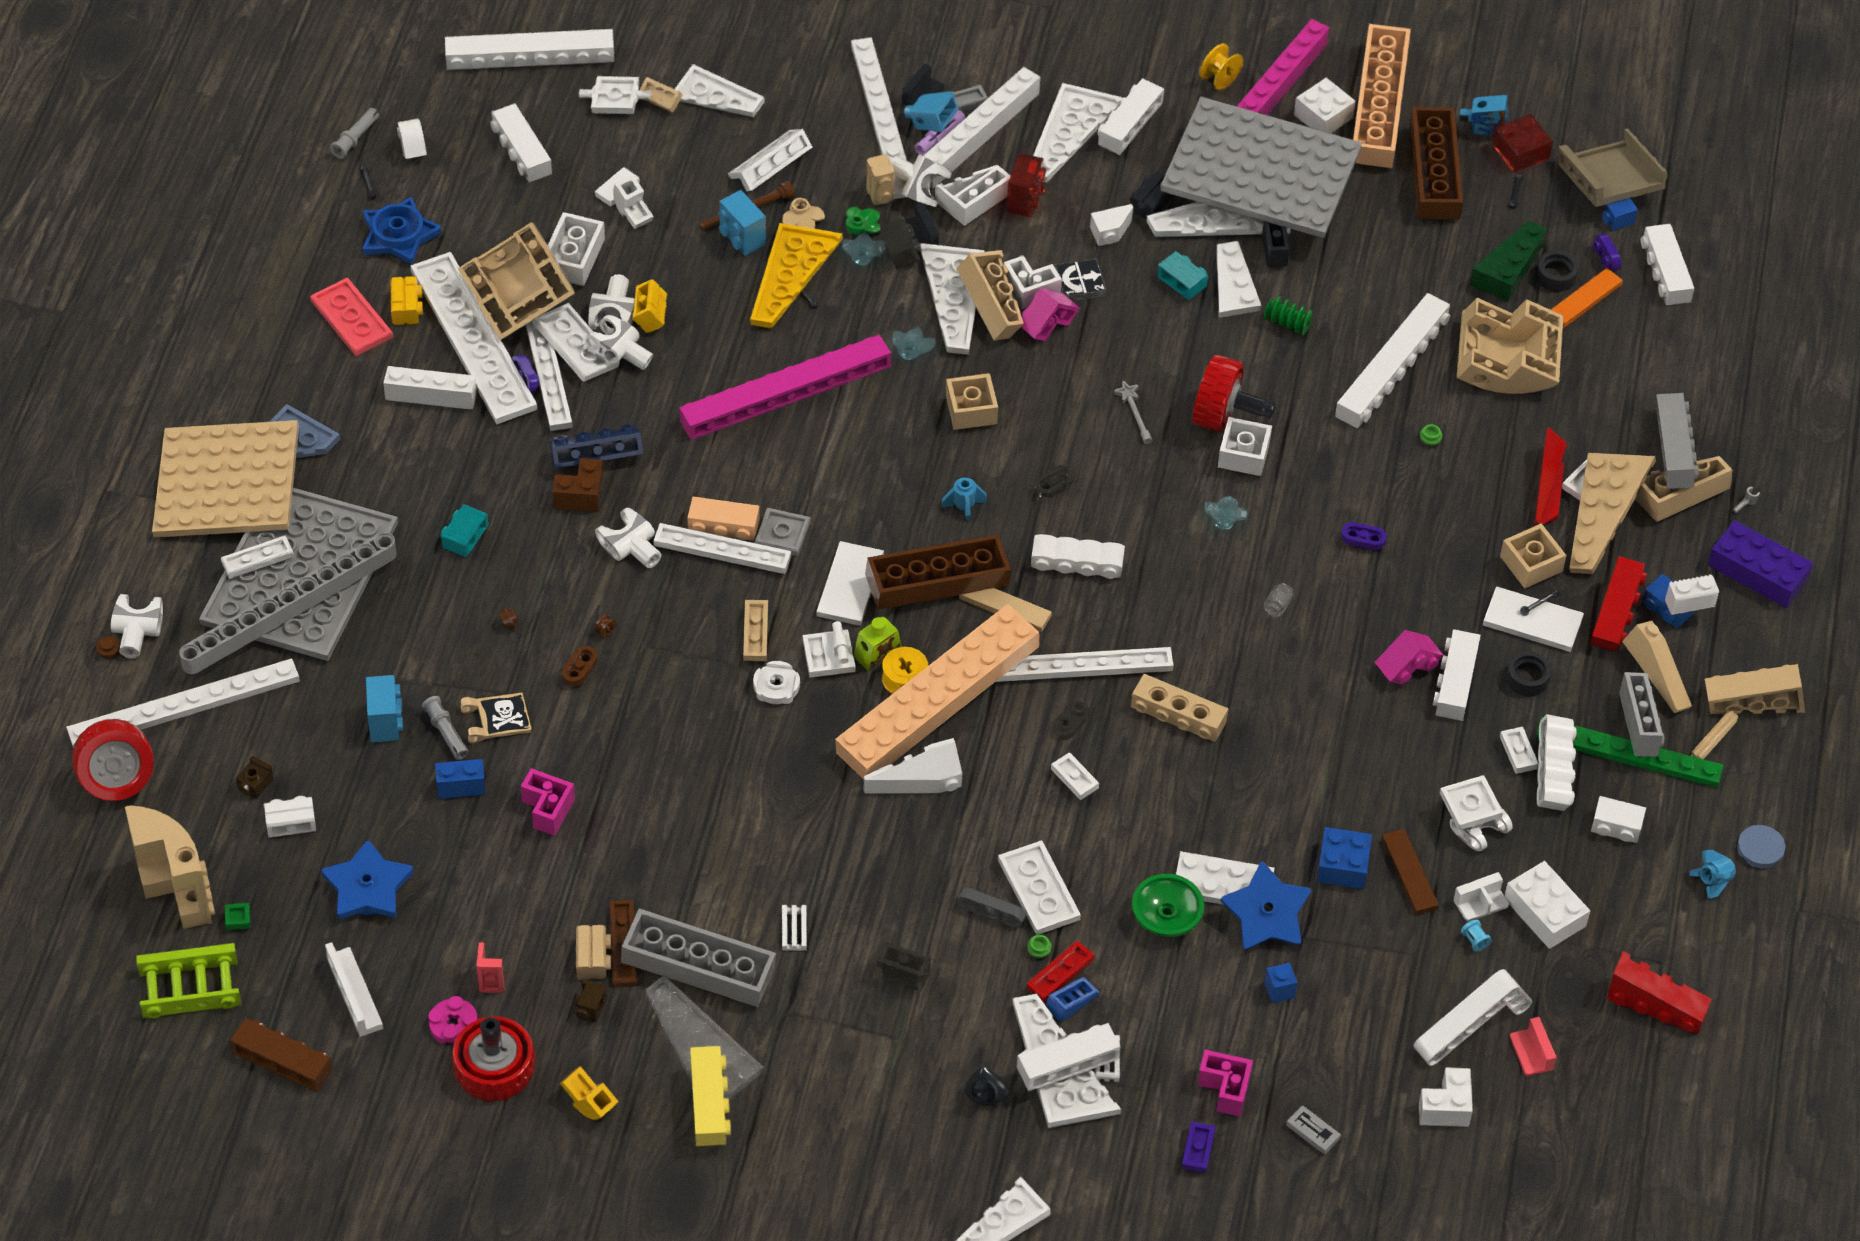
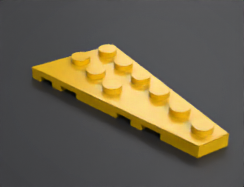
M779 223L751 315L750 325L773 328L843 240V234Z

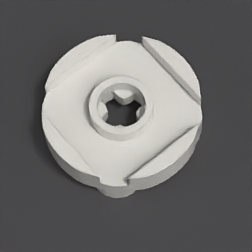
M771 661L766 663V666L762 669L758 668L756 670L753 686L760 701L771 704H789L799 691L800 677L790 664L782 661ZM775 680H780L781 684L773 685L771 683H774Z

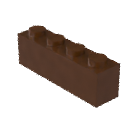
M245 1018L230 1039L232 1053L316 1093L332 1071L331 1059L325 1052L321 1050L315 1051L304 1042L294 1041L281 1031H273L259 1021Z

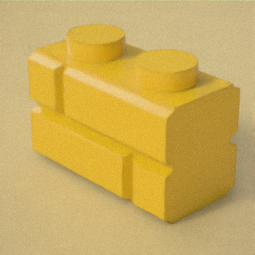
M415 276L405 278L392 277L391 315L394 325H404L405 323L418 324L419 315H423L422 302H418V298H423L422 285H418Z
M648 280L638 285L635 291L633 320L638 325H641L640 327L646 333L660 329L665 323L667 293L662 288H659V285L654 280Z

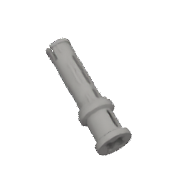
M369 108L349 130L343 131L340 134V138L330 145V151L335 157L344 159L349 149L357 145L358 138L379 118V113L373 116L377 111L376 109Z
M439 696L429 697L422 703L423 711L428 713L432 726L439 729L455 759L461 760L465 758L469 751L451 724L449 712L445 711L442 707V701Z

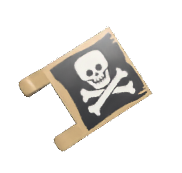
M523 693L480 699L470 697L461 699V712L468 714L478 709L483 727H471L468 729V741L471 744L488 738L530 733L532 731Z

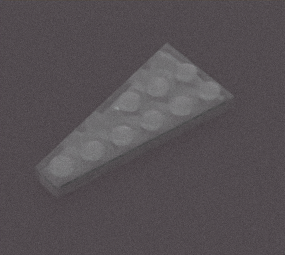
M664 975L646 989V996L691 1082V1047L720 1046L721 1055H726V1070H722V1077L727 1076L728 1091L723 1092V1097L729 1098V1100L763 1073V1066Z

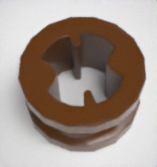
M604 614L597 620L594 631L600 633L603 638H606L614 631L616 621L610 619L607 614Z

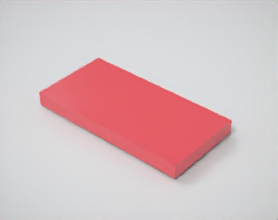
M348 277L310 296L313 305L355 356L393 338V332Z

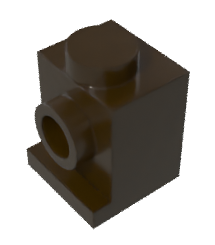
M251 756L250 762L236 777L238 790L242 794L250 795L256 799L274 780L272 766L254 756Z
M583 979L582 993H578L575 1001V1006L578 1008L576 1016L579 1019L597 1022L607 1000L605 985Z

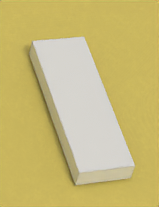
M282 536L220 558L228 578L231 579L292 558L294 553L286 536Z

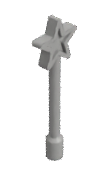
M1122 381V388L1115 389L1114 394L1122 397V403L1128 400L1141 430L1144 444H1150L1152 442L1151 435L1146 430L1134 400H1138V395L1135 393L1138 390V385L1129 386L1125 381Z

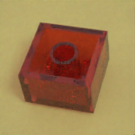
M1528 114L1495 127L1492 145L1515 173L1550 159L1553 141L1532 114Z
M1023 153L1018 154L1008 182L1006 212L1032 217L1034 209H1038L1040 203L1039 194L1044 193L1046 182L1042 181L1046 175V167H1043L1044 158Z

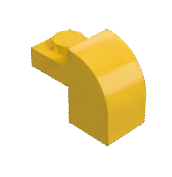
M581 1066L576 1068L560 1083L575 1101L573 1106L584 1116L592 1120L601 1118L619 1102L604 1083L595 1085Z

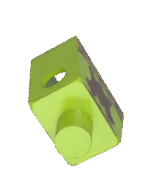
M885 617L874 618L872 624L858 633L854 658L867 671H870L883 662L887 653L902 647L898 630Z

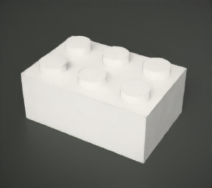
M562 213L548 247L570 283L584 286L605 240L604 222Z
M1545 861L1507 883L1505 898L1509 905L1549 949L1587 926L1590 910Z

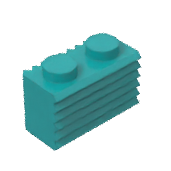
M1177 251L1163 260L1162 263L1160 262L1158 267V278L1164 281L1165 284L1167 283L1168 286H1171V288H1174L1175 291L1183 295L1187 300H1190L1207 286L1208 275L1202 267L1195 266L1186 255L1182 256Z
M463 504L460 510L454 512L449 526H445L442 529L440 537L443 548L460 556L467 557L489 525L488 514Z

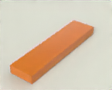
M1606 268L1551 310L1563 315L1564 329L1619 288L1623 280Z

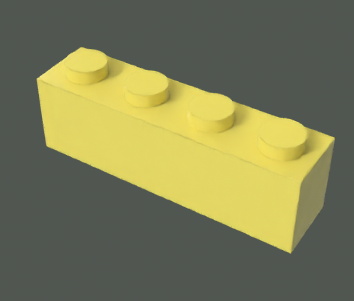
M720 1046L691 1047L696 1146L726 1145V1135H731L730 1120H725V1113H729V1098L723 1097V1092L728 1091L727 1076L722 1077V1070H726V1055H721Z

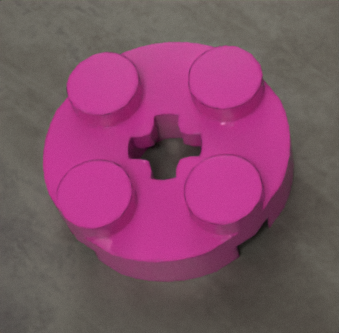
M453 996L438 1003L429 1012L430 1032L442 1044H446V1042L454 1043L458 1034L467 1025L478 1020L475 1008L458 996ZM452 1018L458 1019L457 1025L453 1023L449 1025L447 1023Z

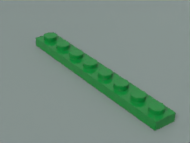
M1574 725L1576 727V737L1572 742L1573 748L1576 751L1718 788L1723 764L1663 748L1659 749L1658 757L1635 756L1631 740ZM1539 726L1535 737L1537 741H1539Z

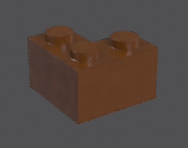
M580 458L578 476L555 474L553 485L554 509L599 512L603 482V462L601 459Z

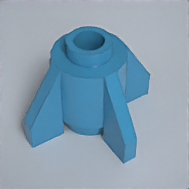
M960 478L942 498V507H952L955 504L958 509L964 510L966 521H970V508L975 503L987 502V494L972 479Z
M1706 850L1702 852L1703 863H1705L1703 867L1689 872L1690 876H1700L1705 884H1710L1706 886L1708 898H1714L1719 896L1728 882L1735 877L1736 870L1731 859L1714 850Z

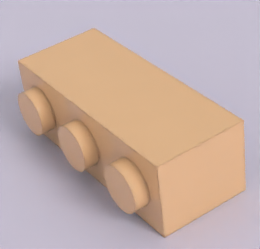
M692 497L688 514V529L723 537L755 541L760 520L759 506Z

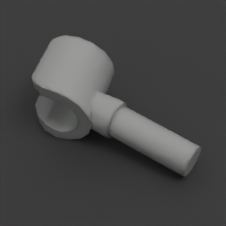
M1749 487L1744 499L1732 511L1737 513L1747 504L1754 505L1760 493L1758 492L1756 495L1751 494L1753 487Z

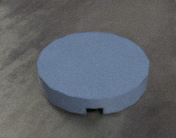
M1753 825L1746 828L1740 834L1737 844L1740 857L1747 860L1746 863L1750 866L1760 869L1771 868L1783 859L1786 848L1780 833L1764 825Z

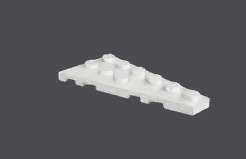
M1062 83L1027 170L1026 178L1047 183L1099 129L1100 125L1109 118L1111 112L1117 110L1123 98Z
M1194 202L1147 216V223L1155 237L1262 234L1263 220L1201 202ZM1286 227L1287 233H1290V228Z

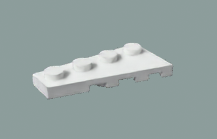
M696 65L691 66L675 88V90L683 94L680 99L681 102L754 117L765 102L763 96Z
M1238 241L1217 244L1219 318L1261 311V303Z
M1020 1177L1015 1182V1186L1010 1191H1006L1000 1197V1201L993 1208L990 1207L984 1213V1217L978 1223H973L956 1241H1009L1051 1215L1050 1208Z

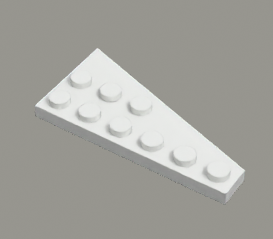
M920 243V251L946 350L949 353L969 355L976 306L956 268L969 254L984 252V250Z
M1037 994L1013 998V1007L1026 1050L1036 1049L1044 1046L1047 1042H1056L1066 1038V1033L1055 1023L1052 1014ZM1092 1069L1037 1088L1048 1128L1117 1115L1121 1112V1108L1110 1098L1109 1092L1104 1085L1102 1086L1096 1079Z

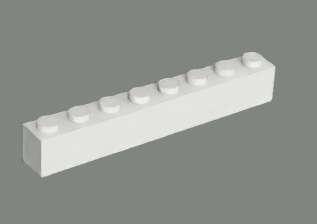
M612 29L445 37L447 70L614 62Z
M1023 67L924 156L941 164L950 172L954 171L1039 95L1040 76ZM940 176L933 179L930 183V188H935L946 177Z
M1427 293L1337 402L1335 417L1357 429L1363 422L1366 423L1373 409H1377L1381 405L1383 397L1392 392L1395 382L1403 378L1408 366L1412 367L1414 365L1417 355L1426 350L1430 339L1434 340L1436 338L1439 328L1448 323L1450 319V314H1448L1450 304Z

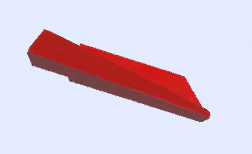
M1548 427L1540 468L1534 526L1541 523L1542 525L1548 522L1553 523L1558 519L1564 469V463L1561 461L1567 443Z

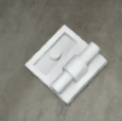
M837 621L832 624L833 632L803 635V646L810 678L855 672L849 632L842 629L841 622Z

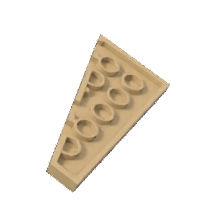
M1588 453L1569 568L1570 573H1594L1605 554L1609 541L1615 536L1619 523H1622L1635 500L1639 487L1645 482L1648 471L1655 464V456Z

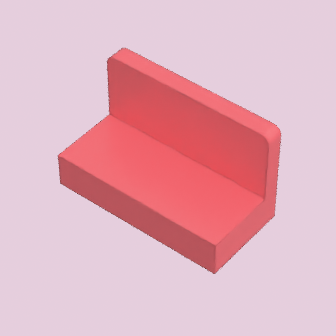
M479 942L477 957L479 992L504 993L502 959L486 958L484 943Z
M1540 1017L1530 1019L1528 1029L1510 1034L1509 1038L1525 1076L1554 1069L1557 1057Z

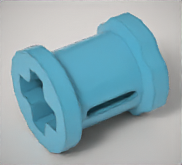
M1477 919L1468 922L1461 929L1463 936H1467L1472 943V949L1475 952L1483 950L1492 942L1491 937L1484 933L1481 923Z

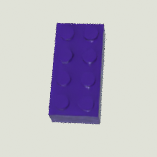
M1734 520L1712 548L1708 566L1787 608L1808 581L1813 562Z

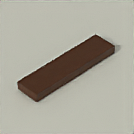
M1405 829L1382 834L1383 844L1415 915L1438 910L1439 904Z
M634 900L610 901L613 987L637 986V967L621 963L622 945L634 921Z

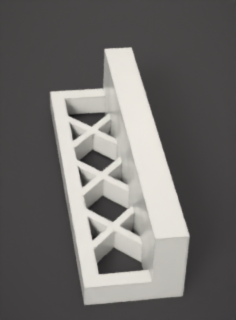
M803 129L789 130L728 174L731 179L740 178L746 191H752L811 149L812 145Z
M332 942L325 944L327 960L359 1036L362 1037L383 1029L379 1014L350 947L336 952Z

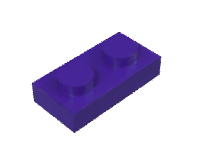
M1191 1121L1182 1169L1201 1173L1207 1172L1216 1126Z

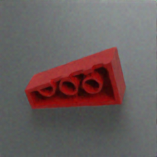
M1621 556L1618 557L1590 645L1613 652L1618 651L1619 645L1624 646L1622 641L1628 634L1624 631L1626 625L1631 626L1634 613L1631 611L1633 605H1638L1641 595L1638 590L1640 585L1644 586L1647 573L1644 572V563Z
M1623 951L1612 977L1607 1000L1612 1001L1616 1005L1631 1008L1640 1014H1647L1657 1018L1663 1023L1673 1024L1687 1032L1699 1034L1707 1015L1711 998L1685 984L1676 985L1671 979L1672 977L1665 973L1658 975L1650 971V965L1642 961L1638 964L1630 960L1631 955Z

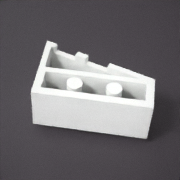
M998 165L974 172L973 176L964 179L961 177L955 178L954 182L946 185L942 183L937 184L935 200L938 201L939 206L965 226L1011 194L1012 176Z

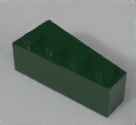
M1528 220L1472 269L1470 286L1509 302L1544 247L1548 228Z

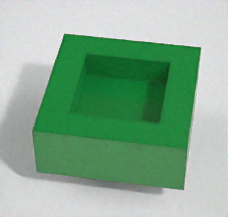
M249 903L225 905L226 930L251 928Z

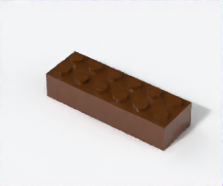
M1412 107L1409 125L1417 218L1460 220L1463 195L1455 110L1450 107Z
M992 535L867 557L865 575L879 610L957 596L989 588L1009 586L1011 567L999 536Z

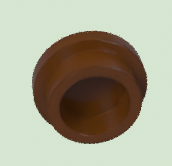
M504 607V610L499 612L506 628H516L515 623L519 620L514 610Z
M104 637L96 644L97 653L105 659L114 658L120 649L119 642L114 637Z

